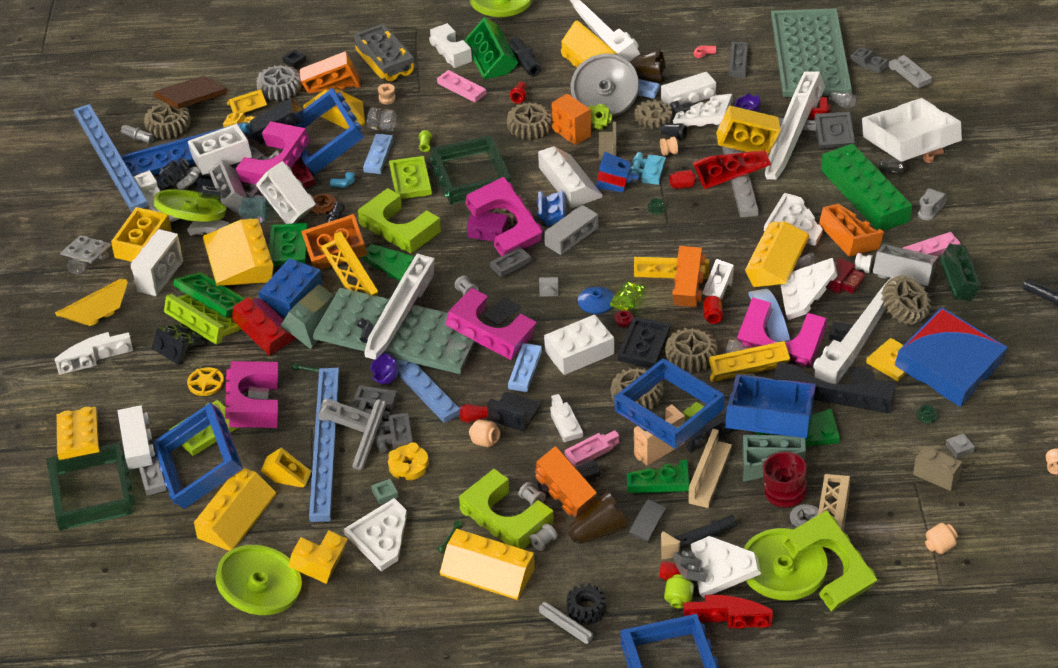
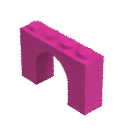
M270 121L262 132L267 146L280 148L283 151L278 156L269 160L244 157L236 167L240 181L256 185L268 170L282 161L291 169L310 142L306 128Z
M505 177L467 194L466 206L475 218L496 208L509 210L517 218L518 223L512 229L495 237L494 247L501 256L519 247L524 250L541 241L543 230L540 224L534 221L531 211L525 208L522 198L516 195L512 184L507 182Z
M471 288L449 310L446 326L512 360L520 351L522 344H526L533 337L537 322L520 314L507 327L493 328L483 324L477 317L485 310L488 296Z
M752 297L737 336L738 344L741 348L749 349L777 343L769 339L765 334V329L773 310L771 302ZM807 313L799 335L793 340L785 342L791 361L803 367L807 365L813 366L827 328L826 318Z
M231 361V368L226 371V393L230 394H226V406L229 407H225V419H229V427L277 428L278 400L251 399L245 397L242 393L248 391L249 387L277 389L278 362Z

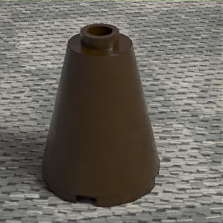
M661 49L642 54L630 61L637 73L638 79L657 83L665 82L666 74H663L666 69L663 51L660 52Z
M609 492L602 494L569 526L570 531H568V535L574 543L576 541L579 544L625 530L628 527L622 510L618 509L616 506L617 502Z

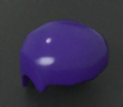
M747 93L735 101L734 107L759 112L761 101L758 94L752 96L750 93Z
M382 353L376 360H373L370 366V370L374 374L372 378L381 385L393 382L399 374L397 360L387 353Z

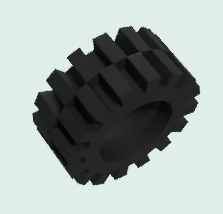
M583 583L580 584V588L576 585L573 587V590L570 589L569 595H567V611L571 619L574 621L577 619L579 624L585 621V625H589V621L594 624L596 619L600 621L602 616H604L606 600L602 589L598 590L596 585L592 588L590 583H587V587H584ZM582 601L594 603L590 607H582L578 604Z

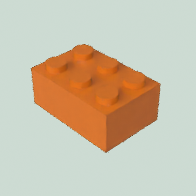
M354 214L301 231L313 267L320 270L332 267L321 246L333 241L334 234L340 231L357 258L367 255ZM336 245L327 249L330 254L338 256L339 249Z
M556 446L536 462L535 477L542 485L545 483L548 486L550 495L555 500L559 499L563 504L562 508L569 516L572 514L577 518L595 502L596 491Z

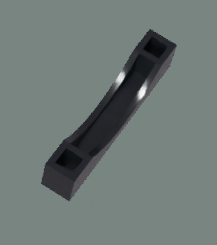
M778 362L773 377L775 380L816 384L814 400L889 414L896 383L873 380L855 385L833 384L812 377L797 365Z

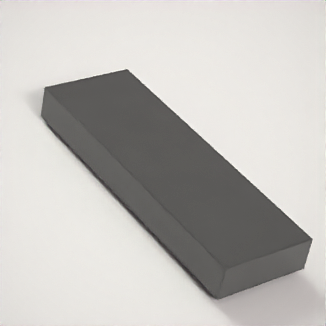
M732 42L729 77L746 78L747 42Z

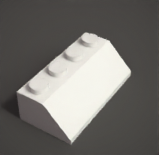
M555 146L538 152L540 170L557 192L561 190L564 192L566 203L570 208L603 197L602 193L570 154Z

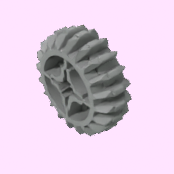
M282 64L263 69L256 81L257 90L261 89L264 98L270 99V101L290 99L291 96L294 97L296 93L300 92L302 86L298 70L288 65L282 66Z

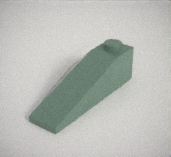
M318 284L289 311L280 326L311 349L318 341L313 339V333L331 304L334 295Z

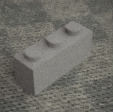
M220 160L209 170L215 188H220L221 190L220 200L222 204L238 213L249 203V200L236 170L223 160Z
M581 205L544 232L545 246L562 255L598 229V214Z

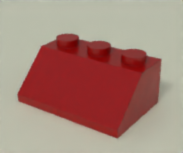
M247 297L233 306V321L269 356L296 339L295 336L280 326L284 320L263 299Z

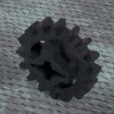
M180 157L175 161L171 160L160 169V176L156 180L157 186L160 189L168 186L172 187L184 177L185 170L189 166L184 157Z

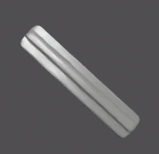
M543 602L539 606V612L585 644H588L593 639L591 631L548 602Z

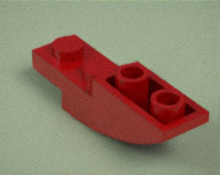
M705 595V602H684L683 617L697 614L700 622L727 621L728 628L737 629L772 627V609L743 598L725 595Z

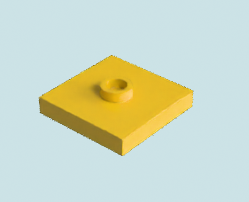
M892 338L887 340L867 358V364L896 381H899L907 374L894 366L898 351L903 345Z

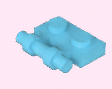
M638 152L633 158V166L630 167L629 172L638 174L642 183L659 185L666 157L648 155L647 159H643V154Z

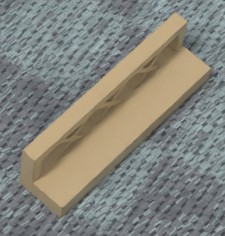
M712 430L689 486V504L705 508L710 506L732 450V444L718 441L719 430Z
M825 474L818 515L826 510L835 515L834 518L837 521V525L844 532L850 494V476ZM828 482H839L840 485L832 489ZM834 496L837 501L830 505L826 499Z

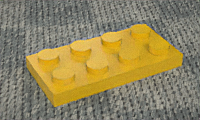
M83 407L80 410L63 411L57 414V454L59 460L99 452L98 413L96 407Z

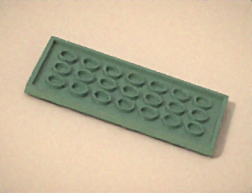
M837 8L771 11L783 97H793L804 72L821 73L825 84L822 96L851 95L852 89Z
M339 288L315 329L313 339L365 351L367 343H363L359 339L363 331L361 330L362 328L357 326V322L360 318L368 319L375 327L390 299ZM413 305L383 353H387L395 359L460 374L476 341L446 326L448 313Z

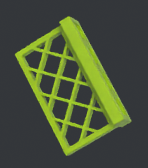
M173 294L166 295L164 312L214 344L222 343L223 336L242 330L236 323H232L234 322L233 315L223 317L215 310L207 308L200 301L194 300L188 294L176 297Z

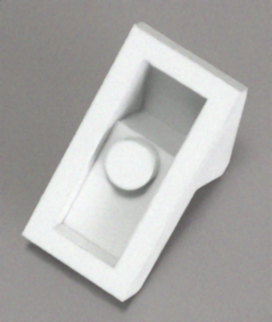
M716 259L702 294L708 297L717 296L722 300L727 286H732L734 265Z

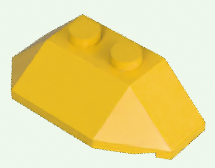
M325 89L303 105V108L308 107L330 89ZM334 89L337 93L341 92L351 108L350 111L356 116V121H358L361 127L364 126L363 101L343 91ZM337 105L321 115V117L345 129L349 128Z
M118 279L55 312L58 317L76 323L92 326L99 322V318L103 316L105 318L115 314L114 310L120 308L128 282L126 279Z

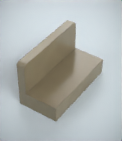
M616 121L613 122V132H599V159L603 158L604 152L616 156Z

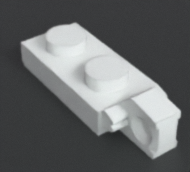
M559 394L551 396V417L563 442L582 438L583 431L570 405L567 402L563 403Z

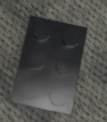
M634 317L618 353V361L649 368L653 367L658 363L671 330V324Z

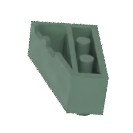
M743 435V482L762 478L765 460L775 453L792 452L801 456L805 461V438L785 435Z

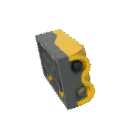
M384 24L354 34L356 51L380 78L394 81L399 74L408 76L412 73L414 57Z

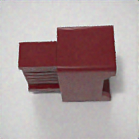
M838 258V264L836 265L837 277L834 281L830 280L825 287L838 294L842 290L854 294L863 283L865 273L855 270V264Z

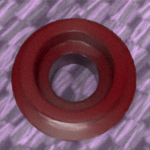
M621 310L615 314L614 320L619 327L625 328L631 325L633 314L627 310Z

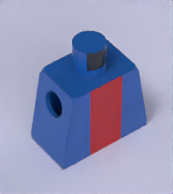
M604 152L596 187L598 189L623 192L626 183L637 185L639 175L629 172L631 167L629 161Z

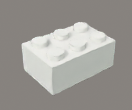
M237 124L188 141L192 158L202 175L210 174L209 170L220 160H223L228 165L241 162L244 157L252 158L248 140Z
M283 161L268 170L256 184L286 224L298 222L316 205L313 197L305 191L302 183L295 178L290 167L285 165Z
M158 229L146 246L141 249L139 255L132 261L131 269L137 292L157 297L182 264L183 257L178 234Z
M596 315L544 335L545 352L563 375L614 354V337Z

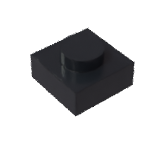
M295 49L282 57L283 63L294 67V69L306 62V56Z
M833 321L829 340L841 342L852 328V325Z

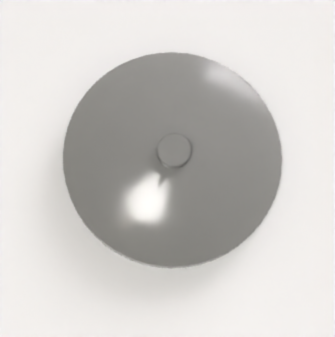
M598 54L586 59L575 70L571 80V94L573 98L587 107L589 105L597 106V104L607 105V108L611 110L610 113H613V117L627 111L636 100L639 91V80L634 67L625 58L615 54Z

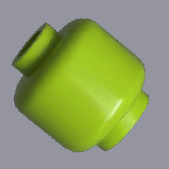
M674 575L666 582L664 598L670 603L671 607L681 609L684 602L692 601L694 585L682 575Z

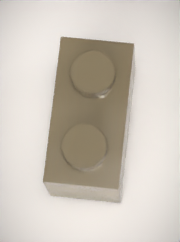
M924 445L915 458L913 475L951 491L960 478L962 461Z

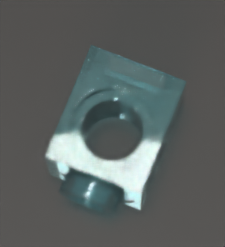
M264 197L242 198V205L239 206V216H242L243 220L259 219L260 223L265 222L266 208Z

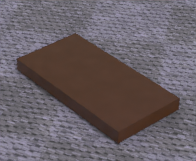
M201 76L154 91V97L176 109H180L227 93V88L205 76Z

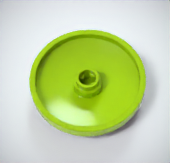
M469 0L475 10L492 17H508L525 11L533 2V0Z
M163 190L156 193L154 197V206L159 211L183 220L197 222L217 221L224 218L226 214V206L219 199L200 198L198 192Z
M776 528L763 531L752 537L744 547V549L756 554L761 570L760 575L750 578L746 582L756 592L772 599L796 600L804 598L815 592L825 580L827 557L823 548L814 547L793 559L781 542L785 535L793 529Z
M244 545L227 552L218 564L215 577L217 588L227 602L241 611L255 615H273L290 608L299 596L302 580L299 571L288 567L290 558L280 551L262 545Z

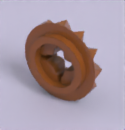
M326 193L312 196L316 205L311 209V213L319 215L320 213L326 214V212H331L334 203H336L335 197Z

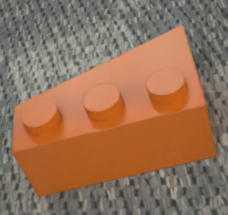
M346 51L300 69L301 82L307 93L322 92L325 89L339 88L340 90L353 86L361 88L359 74Z

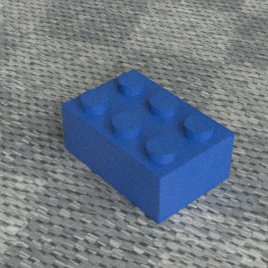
M289 258L258 292L259 298L263 299L279 316L285 318L289 311L318 284L323 286L321 270Z

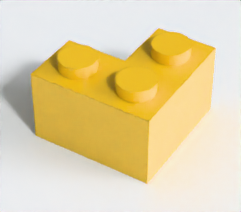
M328 530L321 545H317L300 537L291 554L288 567L327 584L344 552L347 538Z

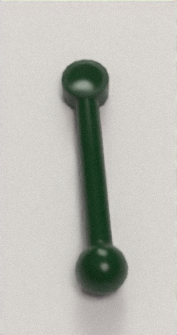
M293 363L291 366L293 370L302 369L319 372L318 368L301 366L298 363Z
M461 521L453 523V529L443 544L438 546V552H445V547L455 530L462 528Z

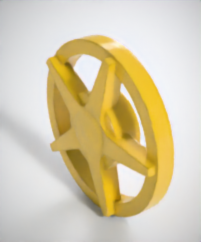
M210 367L196 369L188 377V389L198 396L215 394L224 385L223 374L218 369ZM216 374L221 378L220 382L213 380ZM199 375L197 380L192 381L195 376ZM198 385L202 391L195 390L192 386ZM213 385L217 386L212 390L205 391L206 389L211 388Z

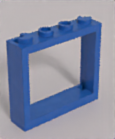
M333 88L302 110V122L296 125V127L301 128L307 127L335 105H337L349 125L347 130L312 156L307 147L301 153L300 157L304 164L314 175L364 138L361 132L362 127L356 121V116L350 111L351 108L345 101L346 99L342 96L341 92L337 93Z
M664 358L614 396L615 411L675 449L725 409L724 394ZM666 379L707 405L679 428H676L635 401L660 381Z
M211 402L153 442L156 450L155 456L160 462L159 469L165 477L164 484L170 492L169 498L172 499L175 505L178 504L183 509L243 469L224 415ZM211 425L224 462L183 489L171 452Z
M697 614L620 630V644L628 668H642L635 646L692 634L704 668H719L716 656L711 654L712 645L710 639H706L705 626L700 623Z

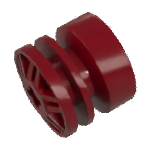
M779 452L765 460L763 478L766 499L777 507L785 508L802 503L808 492L807 466L803 458L792 452Z

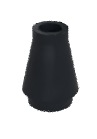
M683 123L662 124L661 134L675 137L677 140L685 139L688 134V127Z

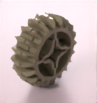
M530 102L528 104L523 103L522 105L517 104L516 107H513L508 112L507 126L512 135H516L517 138L522 137L523 140L535 138L537 140L538 137H543L544 134L547 135L551 130L552 113L548 110V107H544L543 104L538 105L537 102L534 104Z
M158 103V106H152V109H148V113L145 114L144 118L147 132L154 134L156 139L161 137L163 140L183 135V132H187V128L190 127L191 117L187 108L176 109L167 103Z
M899 275L891 278L881 292L883 295L881 300L885 302L883 307L888 309L887 313H891L892 319L897 318L898 323L903 322L905 325L921 322L929 313L931 300L927 298L929 293L924 291L925 287H921L920 282H915L914 277L909 278L908 275Z
M692 327L690 330L684 328L683 331L677 330V333H672L671 337L667 340L665 352L667 360L672 364H675L684 371L689 370L691 373L692 370H696L699 373L700 369L706 370L707 366L711 367L709 357L716 356L718 348L713 335H709L707 331L702 332L701 328L694 330Z
M638 367L636 369L629 368L628 371L622 370L621 374L618 373L613 378L611 384L612 400L614 401L615 395L647 371L646 367L643 370ZM660 381L635 402L652 411L653 407H658L659 402H662L664 394L663 382Z

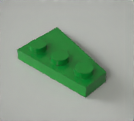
M370 244L366 250L367 255L363 256V261L377 270H383L387 273L388 277L391 279L395 278L400 283L415 256Z
M687 459L681 460L680 464L673 466L670 463L664 464L661 469L653 470L647 468L627 473V493L689 491Z

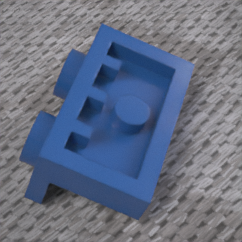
M562 190L548 197L542 191L538 192L537 204L539 211H537V215L540 221H543L548 227L566 217V196Z

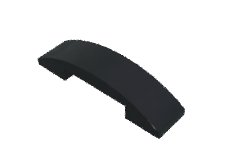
M199 175L197 178L198 196L200 198L218 200L221 196L220 188H215L210 176Z

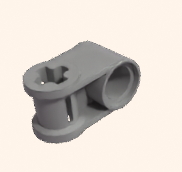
M931 188L927 189L919 201L921 209L918 212V217L922 220H932L939 210L944 207L947 194Z

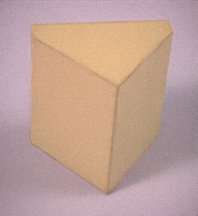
M662 532L661 558L662 560L674 558V552L680 553V541Z

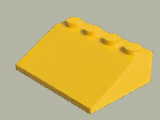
M259 219L239 220L203 236L216 286L267 283L272 278L273 263Z

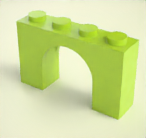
M387 188L358 209L359 224L373 231L376 235L385 238L388 242L395 244L400 249L412 254L441 232L440 218L426 210L409 223L394 224L387 221L402 209L401 195Z
M493 469L459 496V508L464 515L471 517L479 526L489 530L494 537L500 538L505 544L524 549L531 543L529 537L532 534L538 533L544 524L554 525L553 510L538 500L517 516L503 517L495 514L491 508L509 493V479Z
M827 510L788 532L781 541L793 559L814 547L829 548L840 557L843 564V575L826 585L819 593L831 612L870 589L877 581L874 571L866 565L861 553L853 547L848 535L842 532L837 525L836 519Z

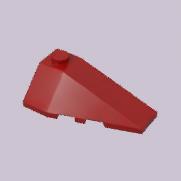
M766 150L709 156L693 162V165L705 190L770 166L771 162Z

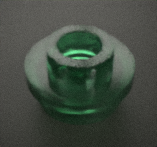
M654 198L648 204V211L652 214H661L666 209L664 201L660 198Z
M925 404L917 410V418L921 422L931 423L936 420L937 412L933 406Z

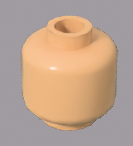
M477 420L470 427L469 435L473 444L491 447L498 442L500 430L496 423L492 421Z
M939 523L926 532L927 540L925 544L931 552L936 551L938 554H944L956 546L958 535L950 524Z

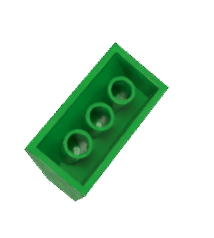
M486 17L479 22L464 40L471 48V56L485 80L508 75L519 63L499 25Z

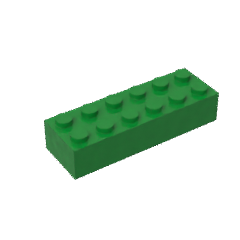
M853 143L822 154L821 171L877 231L879 229L886 231L910 222L912 204Z

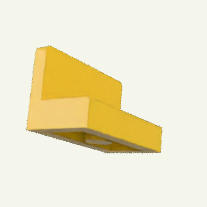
M261 89L229 99L227 105L231 106L233 113H246L267 105Z

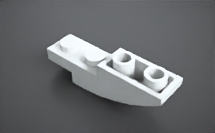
M108 332L70 347L55 358L59 375L97 366L96 360L133 351L129 332L112 337L109 336Z

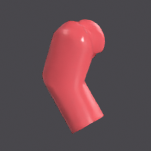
M699 46L694 50L696 58H702L707 54H716V46Z

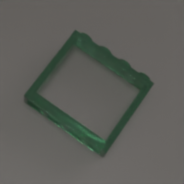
M491 135L431 148V155L429 156L430 165L433 166L435 177L438 176L440 188L443 187V195L447 197L450 205L466 202L467 194L502 177H505L507 182L511 183L510 174ZM487 152L498 177L453 187L442 162Z
M119 442L100 446L97 453L59 460L58 456L46 458L55 518L59 531L133 514L132 506L135 505L133 493L129 494V491L133 489L130 478L126 479V476H130L127 464L123 463L126 462L124 451L121 452ZM117 461L123 499L65 512L59 474Z

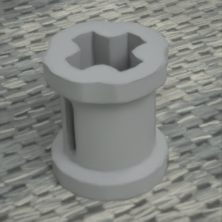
M465 275L455 281V288L461 291L463 296L471 288L479 290Z
M531 482L523 484L518 492L519 497L525 498L530 502V506L538 500L543 503L546 498L545 493L535 489Z
M544 524L542 529L538 533L532 534L529 539L535 549L542 551L547 543L557 539V533L551 525Z

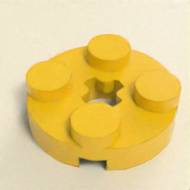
M409 443L408 445L398 447L390 451L388 455L389 471L398 479L399 476L405 477L406 480L420 478L425 474L426 468L429 466L426 451L420 448L417 443ZM406 461H412L411 464L404 463V462H406Z

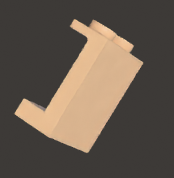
M670 405L666 408L665 421L679 428L685 423V415L673 405ZM639 426L634 428V455L637 460L642 461L646 466L675 450V448L651 433L643 431Z

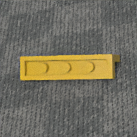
M341 231L334 234V240L321 246V249L344 287L349 290L354 289L356 292L362 291L371 296H378V290ZM336 245L339 249L338 256L330 254L327 249ZM339 261L347 262L349 265L347 271L338 268ZM348 275L357 278L356 286L348 284Z
M634 257V277L675 278L678 258ZM709 259L705 260V266L701 265V272H704L703 279L709 278Z
M785 341L709 357L712 370L710 375L711 382L734 378L737 374L748 375L776 369L778 362L787 364L790 357Z

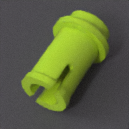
M423 130L418 137L420 140L419 149L422 152H428L430 150L432 134L428 130Z

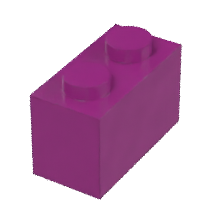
M486 212L475 218L471 213L467 222L468 238L495 242L496 236L509 229L508 215Z

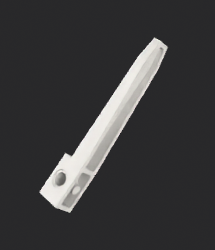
M570 0L575 10L595 35L613 49L617 55L629 62L640 55L637 49L639 47L638 43L634 38L631 39L627 32L624 33L620 29L613 32L580 0Z
M820 72L803 73L780 127L781 131L769 154L771 165L766 167V179L777 180L782 173L811 109L817 107L825 89Z
M416 254L368 337L365 357L376 360L387 349L417 297L422 296L433 278L434 258Z
M883 287L841 342L833 340L829 346L824 348L822 356L815 360L813 366L815 378L837 384L849 369L886 310V307H883L885 302L881 300L883 297L881 294Z

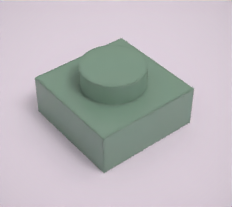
M391 479L371 485L372 492L379 505L389 502L393 498H398V492Z

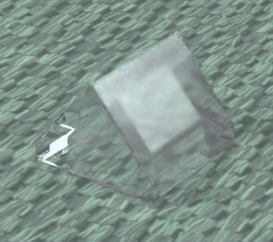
M809 253L799 258L794 269L799 270L815 264L814 254Z

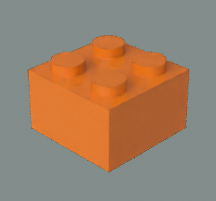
M568 93L552 102V128L556 133H559L574 145L591 137V110Z

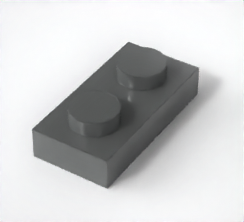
M519 247L490 262V268L500 277H503L530 263L531 256Z

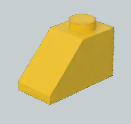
M283 448L268 455L261 469V472L275 483L305 487L312 472Z

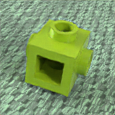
M589 105L593 128L603 130V127L608 128V123H612L613 113H610L611 110L607 108V105Z

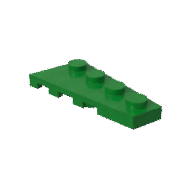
M832 409L812 414L808 435L805 438V447L838 444L840 437ZM756 432V435H777V434H769V433Z

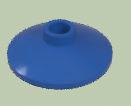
M590 287L579 294L578 305L587 313H606L614 307L615 295L604 287Z

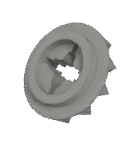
M197 167L190 168L184 173V177L176 183L179 189L189 187L199 177L200 170Z
M808 504L795 507L790 513L791 525L797 528L807 522V520H803V516L807 519H812L818 515L819 509Z

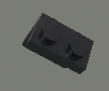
M183 323L175 326L166 325V327H157L151 348L178 365L183 364L187 347L205 345L208 343V339Z
M505 392L499 401L490 399L487 403L488 420L524 432L539 410L540 403L523 396Z

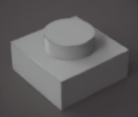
M558 277L539 278L540 296H558Z
M964 433L946 440V447L956 459L974 452L975 446Z

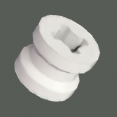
M857 253L855 270H863L865 273H870L873 255L863 256L862 253Z

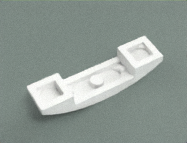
M150 170L133 176L147 200L149 210L161 212L154 206L155 194L160 192ZM169 215L170 223L179 220V218Z

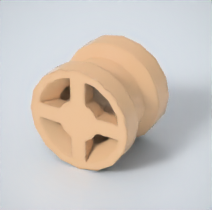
M386 83L378 87L380 103L387 105L395 102V88L392 84Z
M671 137L668 140L665 138L660 139V148L663 156H667L669 153L678 154V145L675 137Z
M1052 449L1045 456L1047 469L1052 474H1058V449Z

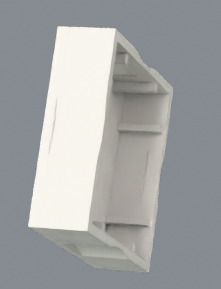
M923 98L862 118L863 137L901 162L962 141L961 121L948 113L940 111L936 106Z

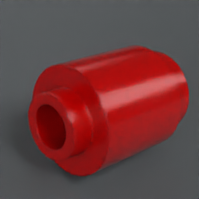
M691 170L677 171L669 175L671 188H676V190L694 187V183L697 182L696 174L692 173Z
M709 296L703 301L704 318L708 323L717 324L723 317L722 300L717 296Z

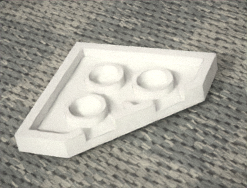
M732 94L715 95L705 104L700 102L691 106V110L685 113L680 111L676 113L673 123H683L687 127L691 125L704 126L712 123L719 125L728 106L732 104Z
M788 193L783 194L764 225L765 231L771 222L786 221L807 232L810 236L807 244L816 246L822 236L823 230L815 222V217L811 211L805 207L803 199Z
M833 258L793 271L787 284H781L788 320L807 314L811 309L810 305L813 301L818 300L825 292V286L830 280L834 281L837 277Z
M393 498L344 528V534L380 571H383L399 559L407 511Z
M711 536L691 544L692 552L695 553L694 556L701 560V570L707 573L706 582L697 581L699 593L703 598H705V595L715 594L761 574L758 557L754 552Z

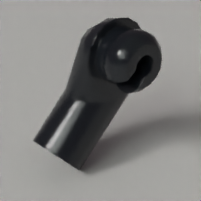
M677 100L670 103L671 111L675 114L680 111L685 113L691 110L690 107L692 106L689 102L679 105Z
M360 318L357 326L362 328L363 332L359 339L361 342L367 343L374 326L370 320Z

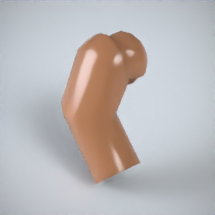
M943 147L923 154V160L926 163L933 162L935 156L944 153Z

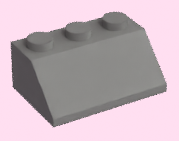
M883 244L877 251L873 273L877 274L880 278L908 275L909 278L914 277L915 282H920L921 287H925L932 280L938 256Z

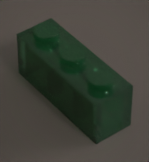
M949 243L940 257V262L954 299L971 302L981 287L967 247Z

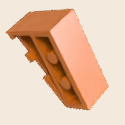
M840 204L823 207L819 225L849 257L857 255V253H867L880 249L884 231L880 229L876 231L870 227L869 222L864 221L863 223L856 218V214Z
M679 246L677 272L674 279L675 289H673L672 293L674 305L697 307V301H701L702 290H699V283H703L704 272H701V265L705 266L706 254H703L700 247Z

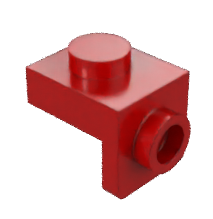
M820 97L819 108L811 109L809 120H815V114L830 113V104H827V97Z

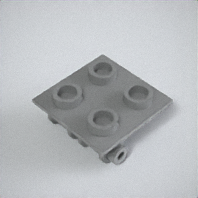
M80 235L60 254L92 263L96 259L107 260L109 258L107 249L112 244Z

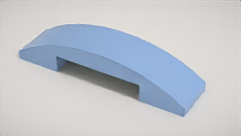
M767 288L750 291L749 296L751 300L754 297L771 302L773 310L766 326L765 333L767 337L775 342H789L790 338L784 317L771 291Z

